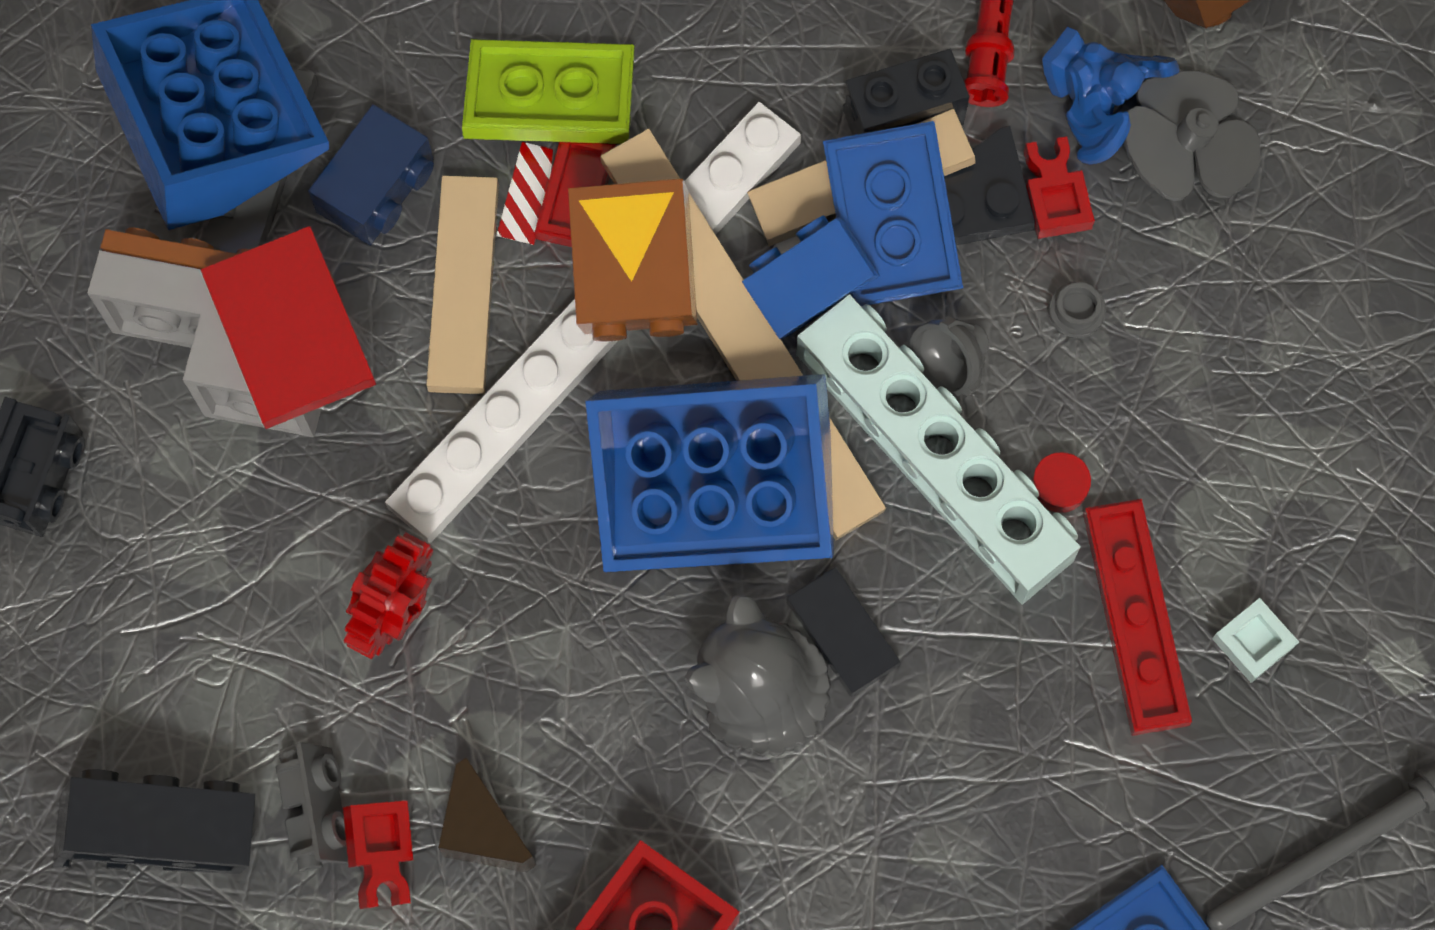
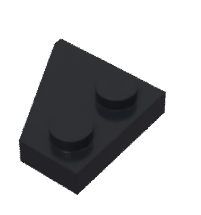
M1005 126L972 149L976 164L944 176L956 246L1033 231L1035 219L1011 127Z

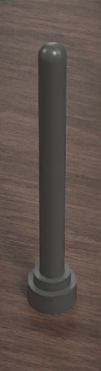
M1435 760L1415 772V779L1408 783V791L1210 910L1206 916L1207 926L1211 930H1226L1422 810L1428 814L1434 811Z

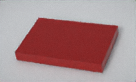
M310 226L200 269L265 429L376 385Z

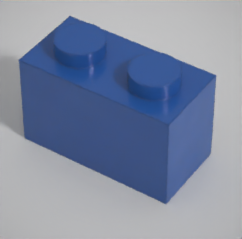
M823 215L799 230L796 235L800 243L785 253L781 254L778 247H775L749 264L753 274L743 280L742 283L779 339L787 338L838 304L849 294H853L880 276L843 219L836 218L829 223Z

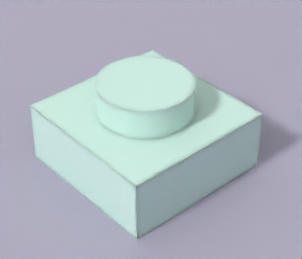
M1261 598L1252 603L1212 638L1250 683L1260 677L1299 643Z

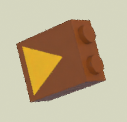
M683 178L568 188L576 324L584 334H592L594 341L608 342L626 339L627 331L649 329L650 336L670 337L683 334L684 326L698 325L689 191Z

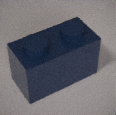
M373 104L308 190L316 213L371 246L381 232L386 234L394 227L402 212L401 204L411 190L417 191L421 189L429 179L433 171L434 159L428 137Z

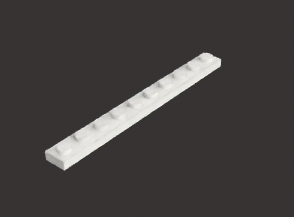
M760 102L753 107L684 181L691 197L715 235L749 200L747 192L762 186L801 144V134ZM574 299L385 501L387 508L431 544L617 341H594L592 334H584L576 324Z

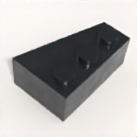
M87 769L82 771L81 778L71 777L60 795L52 867L71 868L72 860L107 863V869L127 870L128 864L163 867L164 871L240 874L249 867L256 794L240 792V784L213 780L205 781L203 789L179 787V778L166 775H146L143 777V783L118 781L119 773Z

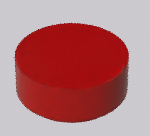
M1057 452L1046 456L1039 462L1033 474L1032 482L1039 493L1037 499L1047 510L1065 513L1075 510L1084 502L1091 487V475L1088 467L1079 457L1066 452Z

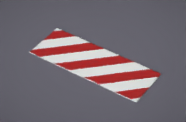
M526 142L521 143L496 236L534 245L536 240L535 229L551 175L553 149Z

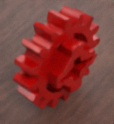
M407 532L403 536L399 534L393 546L388 545L384 553L377 551L365 570L359 572L352 585V597L346 613L352 616L344 631L348 632L343 640L347 647L373 659L375 654L377 656L381 655L386 643L390 645L393 639L399 641L403 638L406 630L415 619H418L427 602L425 597L432 579L425 574L432 565V561L429 559L434 552L430 548V544Z

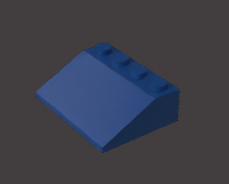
M188 0L91 24L96 72L168 230L222 216L329 150V141L258 0Z
M825 374L599 391L585 401L603 572L833 558L831 430Z

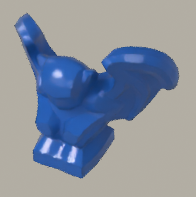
M1070 27L1065 29L1056 43L1042 58L1044 74L1052 95L1062 98L1069 94L1073 101L1071 109L1066 112V117L1073 136L1081 146L1077 152V159L1082 163L1090 165L1101 163L1111 158L1128 136L1131 127L1129 113L1125 111L1112 115L1114 106L1122 105L1125 100H1128L1137 93L1145 78H1166L1180 72L1179 64L1173 57L1122 54L1113 52L1097 42L1085 44L1078 31Z

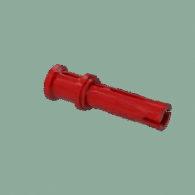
M980 0L976 33L970 37L965 47V54L969 58L967 79L963 81L970 96L968 103L972 105L996 107L1006 103L1009 99V87L1005 84L1007 64L1013 60L1015 53L1012 40L1008 37L1014 0Z

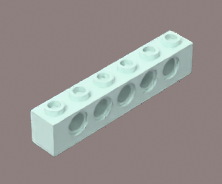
M849 294L797 336L796 355L814 375H826L827 390L1023 605L1074 562L1081 547L1076 542L1078 535L1075 529L1064 516L1058 512L1051 515L1037 499L1039 496L1037 488L1022 471L1015 470L1012 472L998 457L1000 455L999 447L986 431L981 428H977L974 431L960 415L962 409L956 398L943 386L936 389L922 374L924 367L916 354L905 345L898 348L885 333L887 328L880 315L868 304L861 307ZM857 354H868L874 357L879 365L872 370L863 371L855 368L849 360ZM894 395H906L915 402L917 407L909 412H898L888 405L887 400ZM932 436H943L951 441L954 450L948 454H935L927 448L924 441ZM972 477L982 478L990 484L993 492L985 497H976L966 491L963 482ZM1010 519L1020 520L1029 527L1031 536L1024 540L1012 539L1005 534L1001 524Z

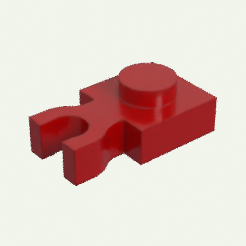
M1067 136L1056 138L1054 150L1057 157L1053 160H1046L1039 155L1037 142H1030L1025 145L1024 156L1026 165L1037 177L1029 179L1026 184L1035 219L1034 227L1037 239L1092 230L1095 222L1083 171L1069 173L1067 171L1066 165L1070 155Z
M408 801L358 804L343 807L348 868L364 867V878L358 891L359 909L379 907L377 889L381 883L387 885L391 891V906L411 903L408 883L399 871V863L413 860Z

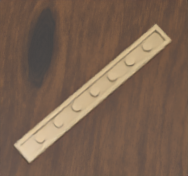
M650 129L643 131L601 155V163L614 184L680 179ZM689 193L697 318L736 381L803 376L785 345L777 337L743 285V278ZM830 419L833 537L835 540H838L885 512L886 507Z

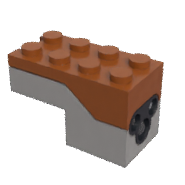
M127 228L125 233L105 229L100 247L101 250H99L87 293L111 332L191 348L183 381L205 417L265 428L200 270L250 249H238L235 254L215 250L211 244L194 238H184L181 240V243L161 240L156 234L140 228ZM329 271V272H330V275H331V277H332V279H333V282H334V284H335V281H334V278H333V276H332V273H331V271ZM322 407L268 429L314 437Z

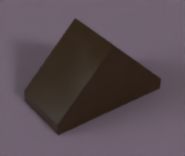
M467 758L457 763L438 846L440 852L445 858L527 873L536 866L533 856Z

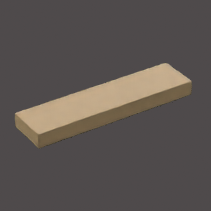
M954 109L919 122L935 121L944 176L976 164L975 155ZM826 160L747 192L768 246L797 236L796 233L823 215L828 222L836 219Z
M442 176L427 372L428 392L485 394L499 193L498 178Z

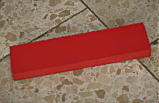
M1142 499L1085 508L1083 512L1084 522L1131 736L1190 726L1192 718Z

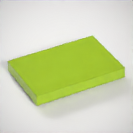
M471 39L462 121L463 139L622 144L628 141L630 138L635 60L634 44Z

